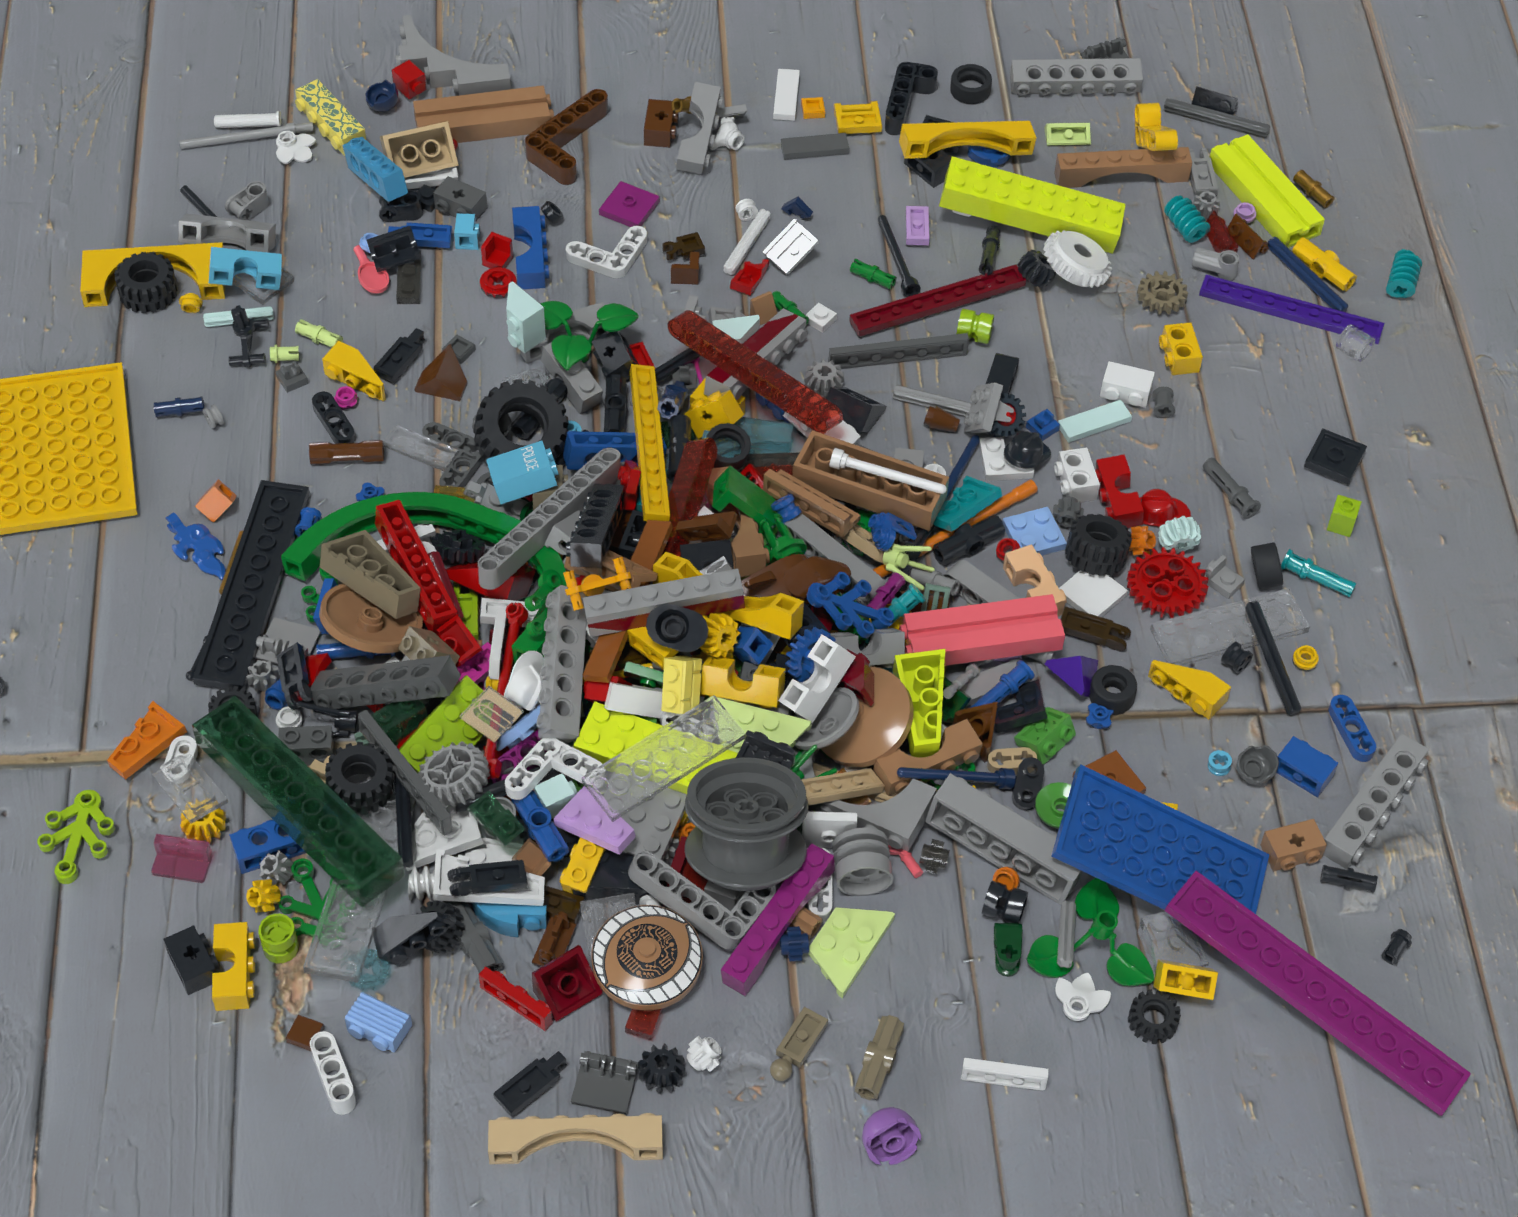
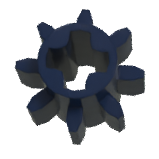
M800 926L787 927V933L783 934L780 938L781 955H788L789 962L802 961V955L809 953L808 933H801Z

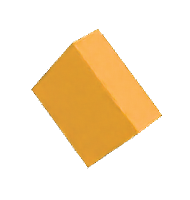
M823 97L801 98L803 119L825 118Z

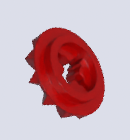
M495 267L488 269L481 275L480 288L484 290L486 295L492 294L494 298L497 295L504 297L508 293L509 283L513 281L516 284L517 279L511 270ZM494 282H496V283L502 282V285H500V284L494 285Z

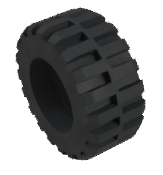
M516 379L511 385L506 381L500 384L499 389L497 387L491 389L488 396H484L481 401L473 428V433H475L474 442L477 447L480 446L479 454L481 457L492 458L527 446L518 445L506 439L498 426L499 420L503 415L519 411L528 413L539 421L543 429V437L540 441H543L545 449H551L554 461H556L564 447L569 425L568 417L564 416L566 412L564 404H558L559 397L555 393L550 395L548 393L549 388L544 385L541 388L535 386L536 382L531 380L526 384L522 383V379Z

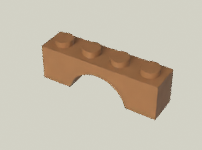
M965 719L944 729L941 739L942 748L934 755L918 758L907 755L900 749H897L889 756L876 759L873 771L885 785L884 790L888 796L895 793L899 794L908 786L913 778H900L897 775L898 768L954 770L958 765L974 762L980 755L983 743L969 721ZM916 779V780L921 781V782H923V783H927V782H929L931 779Z

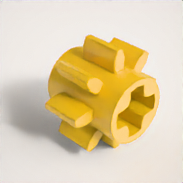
M272 879L252 881L253 887L247 890L246 895L248 904L255 908L256 913L274 911V904L280 902L281 898L279 887L272 884Z

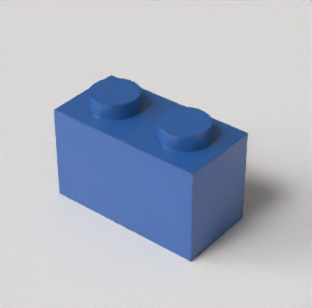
M1293 736L1277 756L1279 765L1276 773L1318 798L1334 777L1338 762L1329 755L1323 754L1311 747L1306 741Z

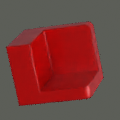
M491 232L481 246L482 266L490 269L495 267L507 268L513 259L512 239Z

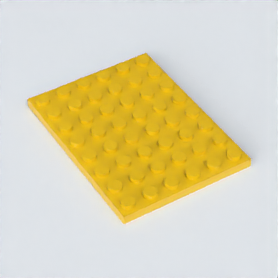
M122 362L0 379V535L138 515Z

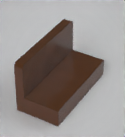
M735 511L695 516L693 520L678 521L676 531L688 544L730 539L737 514Z

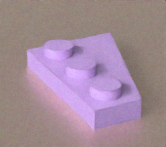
M586 785L554 817L556 827L619 855L636 837L634 829Z

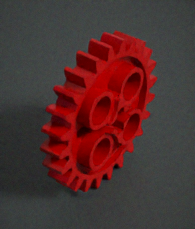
M1162 547L1161 553H1158L1153 548L1151 555L1143 552L1142 558L1136 557L1135 563H1131L1127 576V588L1130 589L1129 596H1135V604L1143 603L1142 610L1149 607L1151 609L1150 615L1158 611L1160 618H1163L1165 613H1168L1171 619H1173L1174 613L1183 618L1185 611L1192 614L1193 608L1199 609L1201 602L1204 603L1209 587L1207 586L1209 579L1205 577L1206 570L1200 569V562L1192 563L1194 556L1185 558V551L1178 555L1175 548H1172L1170 553H1167L1164 547Z

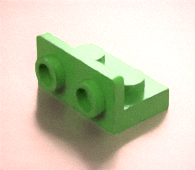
M1046 707L1048 718L1036 723H1029L1014 737L1016 745L1030 748L1036 752L1037 758L1042 764H1045L1076 735L1071 716L1050 707Z

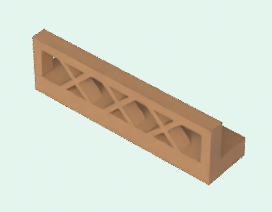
M769 469L764 474L763 490L777 500L792 494L795 505L799 506L802 511L801 514L841 537H844L860 521V514L781 469L777 473Z
M608 550L602 568L571 567L570 557L566 556L564 568L570 571L574 570V573L587 577L588 575L596 574L605 579L617 575L612 559L623 556ZM623 557L626 572H630L632 577L629 579L631 588L640 587L641 582L656 581L658 573ZM619 582L605 586L606 589L612 592L621 590Z

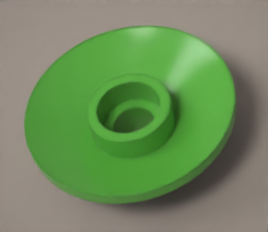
M1062 782L1052 783L1039 791L1035 801L1036 812L1041 820L1049 826L1059 829L1064 811H1058L1057 809L1065 810L1071 784Z

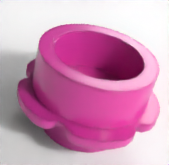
M344 386L336 391L334 399L340 408H350L357 403L358 396L353 388Z

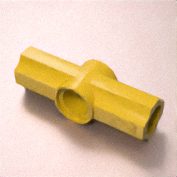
M1304 237L1300 238L1293 247L1292 252L1308 264L1309 268L1321 279L1327 278L1345 292L1356 282L1357 275L1340 264L1337 254L1333 251L1326 250L1324 252Z

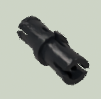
M1323 865L1320 881L1343 885L1344 889L1353 887L1375 892L1378 879L1376 875L1372 876L1355 872L1353 868L1348 867L1345 870ZM1337 875L1355 878L1361 881L1357 882L1348 879L1338 878Z

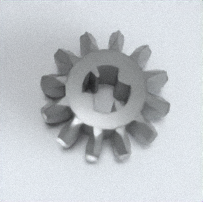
M822 359L821 363L814 361L812 366H807L806 375L804 376L805 386L811 392L816 393L818 396L823 395L826 399L831 387H843V371H841L840 365H834L833 360L825 362Z

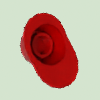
M1151 489L1140 497L1144 510L1143 524L1160 527L1165 524V521H1171L1174 517H1191L1187 505L1181 500L1171 497L1165 490Z

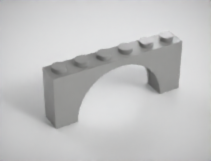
M795 746L792 747V749L796 751L797 755L800 749ZM819 749L815 750L799 768L805 776L804 779L816 777L813 771V763ZM913 778L902 792L881 803L855 805L835 800L808 805V808L816 812L857 813V828L868 827L878 829L886 834L891 847L909 852L925 823L933 797L937 793V788Z

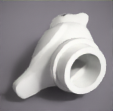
M723 117L721 119L713 147L710 148L711 150L721 146L738 150L743 145L744 135L734 123V117Z

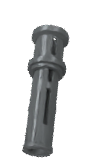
M1211 457L1204 462L1203 469L1227 493L1231 505L1237 506L1243 518L1249 519L1260 510V502L1253 500L1248 494V489L1239 486L1215 458Z

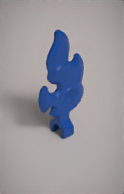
M174 512L167 516L166 520L169 522L167 527L171 532L176 533L174 540L179 541L178 544L172 545L173 552L180 559L187 560V550L194 549L192 560L197 563L200 570L223 580L226 572L225 566L214 556L215 553H224L222 543L210 534L209 529L203 524H192L185 527Z

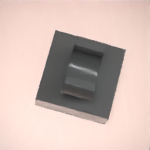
M292 361V364L286 367L283 365L279 370L275 371L277 379L287 393L308 384L307 376L296 361Z
M679 366V371L672 374L673 384L676 381L684 382L686 388L689 389L688 394H692L697 388L696 370H689V366Z

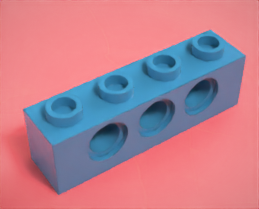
M363 137L353 138L348 143L342 145L348 168L389 202L408 193L402 169Z

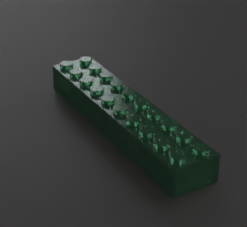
M236 696L192 724L196 744L361 907L405 876L402 857Z

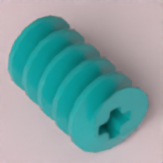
M1179 195L1170 199L1164 208L1166 216L1169 217L1175 228L1178 229L1187 242H1197L1209 232L1210 224L1201 216V212L1192 204L1191 199L1183 198V196Z
M1402 249L1394 256L1386 287V292L1391 297L1408 298L1415 294L1423 263L1412 251Z

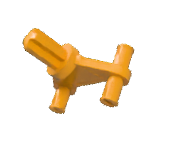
M623 557L612 559L617 573L613 577L602 579L599 575L591 574L582 580L581 585L577 586L574 570L563 573L568 589H565L566 596L570 595L573 611L584 608L580 592H583L587 597L599 595L604 592L605 586L619 582L621 590L631 589L629 579L632 577L630 572H626Z

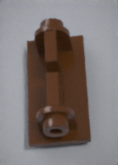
M1236 213L1225 232L1252 259H1255L1258 252L1266 253L1269 249L1268 242L1263 240L1247 224V221Z
M558 912V915L550 917L532 964L544 966L566 952L577 924L569 922L566 913Z

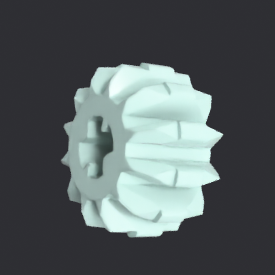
M1174 517L1173 520H1167L1164 525L1159 527V542L1166 549L1167 553H1170L1172 548H1175L1177 554L1193 549L1195 545L1200 543L1201 530L1193 517Z

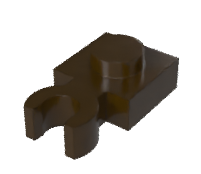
M698 232L676 237L675 243L671 241L664 242L662 244V251L666 252L667 260H674L678 255H682L683 259L690 258V252H699V255L705 254V246Z

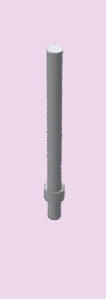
M293 122L286 123V126L179 140L181 149L274 137L283 131H291L296 135V133L314 131L312 122L295 124Z

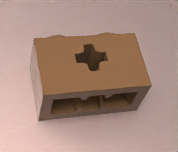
M1310 819L1265 831L1260 846L1264 852L1270 854L1268 862L1272 871H1277L1281 869L1290 870L1296 865L1303 863H1316L1322 859L1327 844L1315 820Z

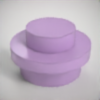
M1240 203L1234 209L1233 215L1237 213L1247 223L1253 222L1256 218L1255 208L1250 203Z

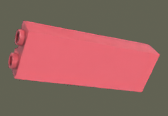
M1053 594L904 614L903 624L899 625V630L905 632V654L946 649L944 666L1062 650L1065 639L1061 619H1058V609Z

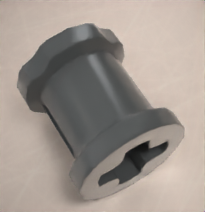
M1158 387L1152 393V398L1156 404L1154 414L1159 418H1168L1175 413V406L1172 404L1174 393L1169 387Z

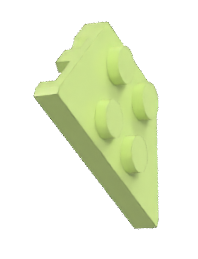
M718 697L713 698L720 745L722 748L736 753L739 752L744 742L747 730L761 732L774 742H783L793 747L796 744V740L805 731L808 732L812 726V722L809 720Z
M835 908L809 946L808 954L814 963L820 966L825 978L830 979L837 989L836 993L839 997H844L894 921L895 913Z

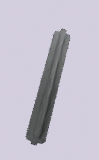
M1167 98L1164 104V110L1262 137H1267L1269 134L1270 125L1171 98Z

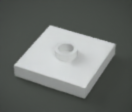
M808 811L806 818L802 822V836L806 846L809 847L812 843L820 848H832L833 840L837 835L857 828V813Z

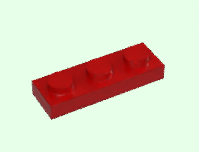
M485 966L478 974L481 989L545 1032L552 1025V1011L547 1003L542 1000H535L529 996L523 987L519 985L514 986L508 982L506 977L499 971L495 970L493 972Z

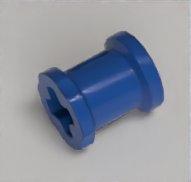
M303 508L300 512V523L295 527V534L298 537L301 536L308 528L322 519V513L315 508Z

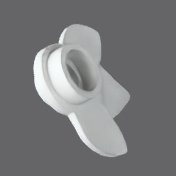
M283 131L276 139L278 147L276 156L283 164H288L293 159L300 163L308 162L312 159V152L309 147L316 142V139L308 134L295 135L291 131Z
M1089 973L1082 974L1072 983L1059 978L1055 987L1056 996L1063 1003L1065 1015L1074 1021H1082L1090 1013L1102 1011L1108 1005L1111 997L1110 991H1095V986ZM1077 1006L1081 1011L1074 1010L1072 1007Z

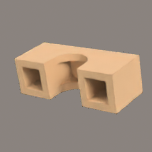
M1031 544L1005 553L1003 569L1013 586L1020 584L1033 585L1035 588L1027 590L1026 598L1053 594L1058 609L1057 615H1062L1065 603L1067 602L1066 595L1062 589L1059 590L1053 573L1047 570L1042 555L1036 552L1033 545Z

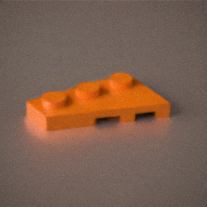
M154 701L148 706L149 711L144 718H139L134 724L136 728L131 735L124 737L107 759L109 766L125 780L169 747L175 738L187 733L185 725Z

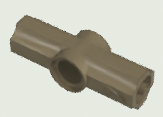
M895 1016L881 1017L873 1041H870L867 1046L862 1063L863 1068L855 1086V1092L862 1098L868 1100L878 1099L886 1075L891 1072L897 1054L896 1048L904 1029V1023Z

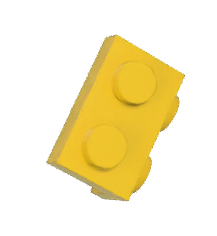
M580 837L578 844H575L572 848L568 867L564 868L560 876L559 882L563 891L572 894L573 889L583 893L588 891L605 848Z

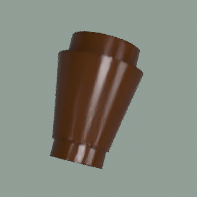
M929 406L923 424L929 425L928 428L956 433L960 419L938 406Z

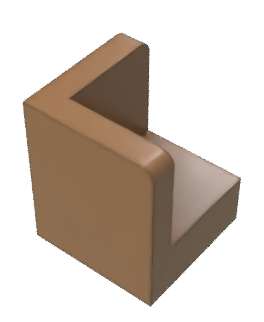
M530 838L512 857V860H524L525 871L538 876H542L551 866V861H547L538 844Z

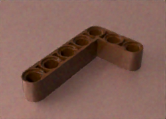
M594 89L528 134L525 138L526 159L560 184H573L577 179L576 159L561 148L608 114V95L606 91Z

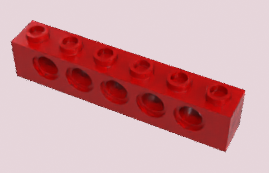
M396 500L376 506L375 526L390 556L421 588L418 611L427 629L439 636V632L436 629L457 615L458 612L401 501Z

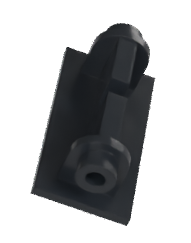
M1196 86L1192 104L1234 115V111L1238 106V98Z

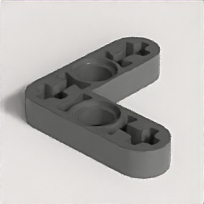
M430 422L422 429L425 444L455 456V459L439 480L440 492L445 495L457 496L467 485L485 458H482L479 451H476L480 450V446L477 447L475 445L473 437L440 423ZM451 440H458L461 442L457 446H450L448 444V442H450ZM467 465L469 469L461 472L457 470V467Z

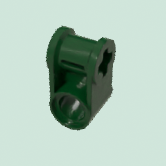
M994 923L995 967L998 973L1003 976H1013L1019 971L1022 954V924Z

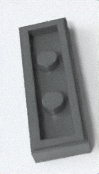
M846 133L781 139L784 160L849 154Z

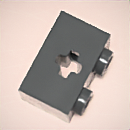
M449 176L433 192L435 209L453 217H456L457 213L475 214L477 221L487 209L485 191Z

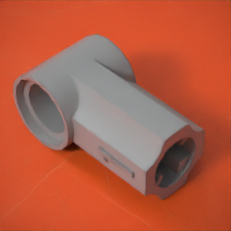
M1197 247L1192 266L1217 272L1219 278L1228 281L1237 277L1239 255L1236 252L1226 250L1218 253Z

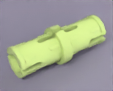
M302 319L296 324L295 333L312 339V342L316 344L321 343L332 348L337 341L343 342L341 335L326 330L324 326H316Z

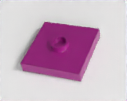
M620 181L599 208V215L629 227L642 226L659 204L660 196Z

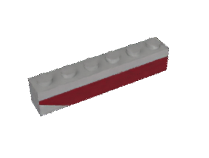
M783 308L706 375L704 394L709 396L718 390L721 393L731 390L735 399L738 400L747 388H751L758 378L765 376L773 365H777L786 353L789 354L796 344L801 343L805 339L807 320Z
M738 569L583 597L590 637L646 627L650 612L663 604L677 605L693 610L702 616L745 608L743 587Z

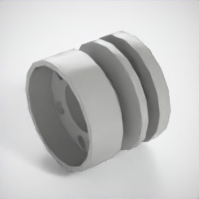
M868 827L854 828L837 835L833 840L832 850L836 864V882L841 892L853 896H868L882 892L893 883L888 837L884 832Z

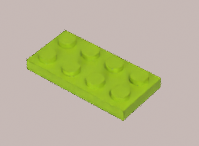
M467 675L458 682L450 696H446L400 747L399 751L417 774L420 772L419 765L425 763V757L433 755V750H441L442 745L449 747L451 742L458 745L461 741L465 744L472 743L474 746L484 735L462 719L486 694ZM485 700L480 706L488 707L492 702ZM490 704L489 708L493 710L494 704ZM480 707L482 712L486 709L485 707ZM476 708L473 711L476 717L479 716V720L490 727L491 720L484 715H480L482 713L479 711V708ZM486 709L484 714L491 718L492 711Z

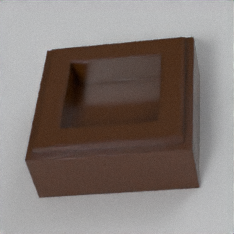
M298 1015L286 1036V1042L311 1051L310 1040L314 1034L324 1030V1024Z

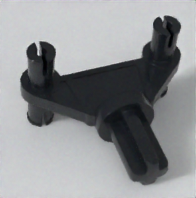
M240 305L236 306V308L231 310L234 320L232 326L234 333L241 338L242 355L229 356V365L251 367L252 364L266 363L265 353L251 354L253 332L256 329L269 328V319L255 320L253 317L248 318L245 309L241 308Z

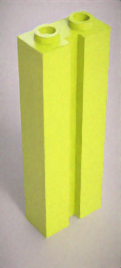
M1248 134L1233 139L1229 145L1224 143L1211 149L1210 158L1214 172L1242 203L1246 202L1254 206L1256 219L1272 237H1277L1290 248L1295 246L1302 237L1309 240L1321 235L1325 221L1324 217Z

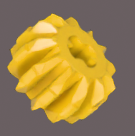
M710 613L709 618H704L708 626V637L700 649L710 657L726 658L729 652L734 651V644H738L736 640L740 634L737 630L738 623L730 618L729 615Z
M208 798L204 803H200L196 799L194 806L187 804L186 812L181 813L180 826L182 832L186 834V838L189 841L195 839L198 845L203 840L210 844L212 837L220 839V831L226 830L225 812L221 810L218 802L211 804Z

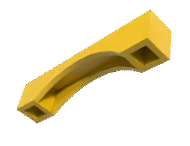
M1030 121L902 124L899 143L904 158H927L932 153L941 149L962 145L988 147L1012 156L1032 155L1037 137Z
M665 552L653 565V571L658 573L657 579L653 581V584L703 575L689 560ZM783 593L767 597L744 596L745 608L719 613L729 615L735 621L790 640L802 627L804 601Z

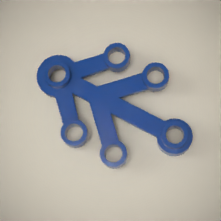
M839 572L834 577V580L826 585L813 583L808 588L807 600L809 603L817 608L823 606L834 619L836 626L843 631L853 624L861 637L868 638L874 633V627L877 629H887L893 624L894 614L889 608H879L876 610L854 602L857 598L865 597L871 592V585L866 580H860L852 590L841 597L832 593L837 589L842 590L849 585L850 578L844 572ZM835 606H838L843 613H840ZM857 614L871 618V622L867 620L862 621Z

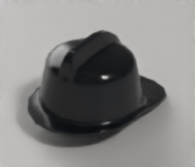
M1022 431L1017 433L1004 448V457L1010 464L1018 468L1028 469L1036 467L1049 459L1051 450L1043 443L1039 433Z
M663 604L654 608L647 618L646 628L651 639L671 649L681 652H692L703 646L708 637L706 620L701 614L673 604Z

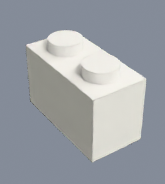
M1109 361L1102 382L1100 397L1114 401L1122 400L1123 403L1146 408L1155 372Z

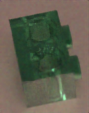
M420 700L392 702L371 714V716L393 744L397 746L402 739L418 728L419 724L428 717L426 707Z

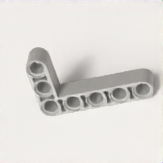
M640 851L635 854L628 869V875L634 883L669 909L680 914L692 926L724 949H733L738 946L776 893L775 885L760 890L765 893L766 897L758 895L756 890L746 891L730 911L649 851ZM642 864L646 866L648 870H641L637 865ZM659 881L668 882L670 887L662 886ZM681 897L689 898L692 903L684 902ZM741 910L748 911L751 916H745ZM703 913L711 914L714 920L707 919ZM726 929L734 931L736 936L728 935Z

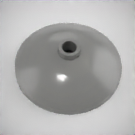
M835 688L813 721L811 729L808 732L805 731L796 740L794 746L802 750H809L813 745H817V749H821L843 737L854 724L859 711V700L854 692L847 688ZM795 713L794 716H793V717L805 719L804 717H802L801 715H799V714H797V713Z

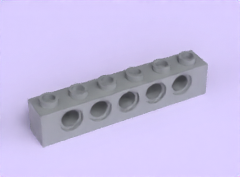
M1141 58L1012 60L1009 72L1011 94L1047 95L1050 93L1065 95L1070 93L1112 94L1125 92L1132 94L1140 92L1143 82Z
M560 585L548 594L545 603L548 609L547 618L544 622L546 636L542 647L544 663L540 672L542 689L538 697V701L541 704L540 714L537 718V727L539 728L538 738H556L565 744H569L579 737L587 618L585 608L573 611L570 595L566 596L565 589H568V587ZM580 592L579 594L581 596V600L584 607L583 597L587 596L584 595L583 592Z
M1401 733L1324 839L1327 846L1323 856L1345 869H1348L1353 861L1355 863L1359 862L1365 852V849H1363L1366 843L1372 844L1378 834V831H1376L1379 825L1384 827L1390 818V809L1392 807L1397 809L1404 797L1402 792L1404 790L1409 791L1416 781L1415 774L1417 772L1422 774L1429 760L1425 758L1429 748Z

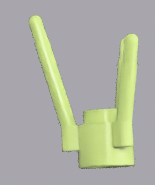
M893 544L889 550L884 552L883 564L886 566L885 569L901 574L907 582L914 584L920 590H924L925 587L899 569H904L909 565L929 572L935 571L933 567L910 561L908 554L905 553V551H931L932 548L930 546H901Z

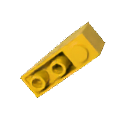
M337 341L322 358L324 374L332 380H338L348 387L366 393L371 398L384 402L386 400L384 384L360 351L341 341Z
M1157 660L1151 662L1148 677L1156 685L1165 688L1176 699L1183 701L1197 714L1203 715L1208 720L1228 701L1231 686L1211 672Z

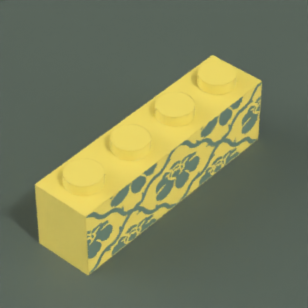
M318 79L295 89L296 107L300 112L303 111L307 115L308 120L319 128L323 137H327L330 140L334 149H338L345 156L342 145L348 143L353 138L363 137L366 140L364 127Z

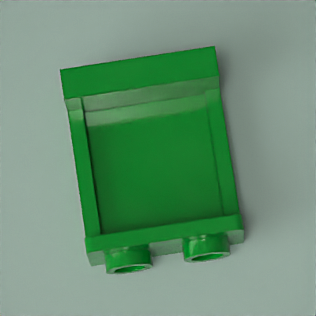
M729 466L714 482L712 507L721 512L730 502L758 523V533L765 534L759 527V523L764 518L767 520L771 530L774 529V514L776 511L772 510L771 504L776 499Z

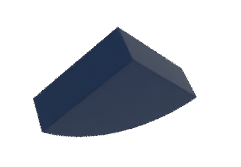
M799 196L784 203L781 208L788 215L795 214L803 219L811 217L813 213Z

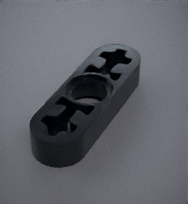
M325 391L316 393L312 397L313 410L335 444L354 443V428L332 394ZM321 402H324V404H327L328 409L325 410V407H324V405H323ZM332 416H337L340 418L339 421L334 423L328 422L327 420ZM342 429V432H343L344 435L347 436V437H344L343 435H340L339 430Z

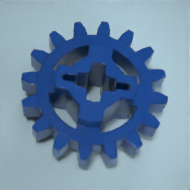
M813 627L812 631L805 629L804 636L799 634L796 636L798 640L796 644L790 643L793 649L786 653L790 660L785 665L790 668L788 673L799 682H805L813 674L815 664L807 656L821 635L826 636L833 642L836 641L827 631Z

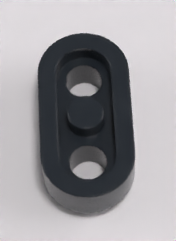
M1029 757L1024 759L1017 768L1012 801L1021 810H1030L1035 806L1036 797L1042 787L1044 766L1036 758ZM1027 767H1034L1036 773H1029ZM1023 791L1029 792L1030 795H1031V798H1029V799L1024 798L1023 795H1022V792H1023Z

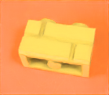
M688 656L664 658L661 711L677 714L699 711L701 658Z

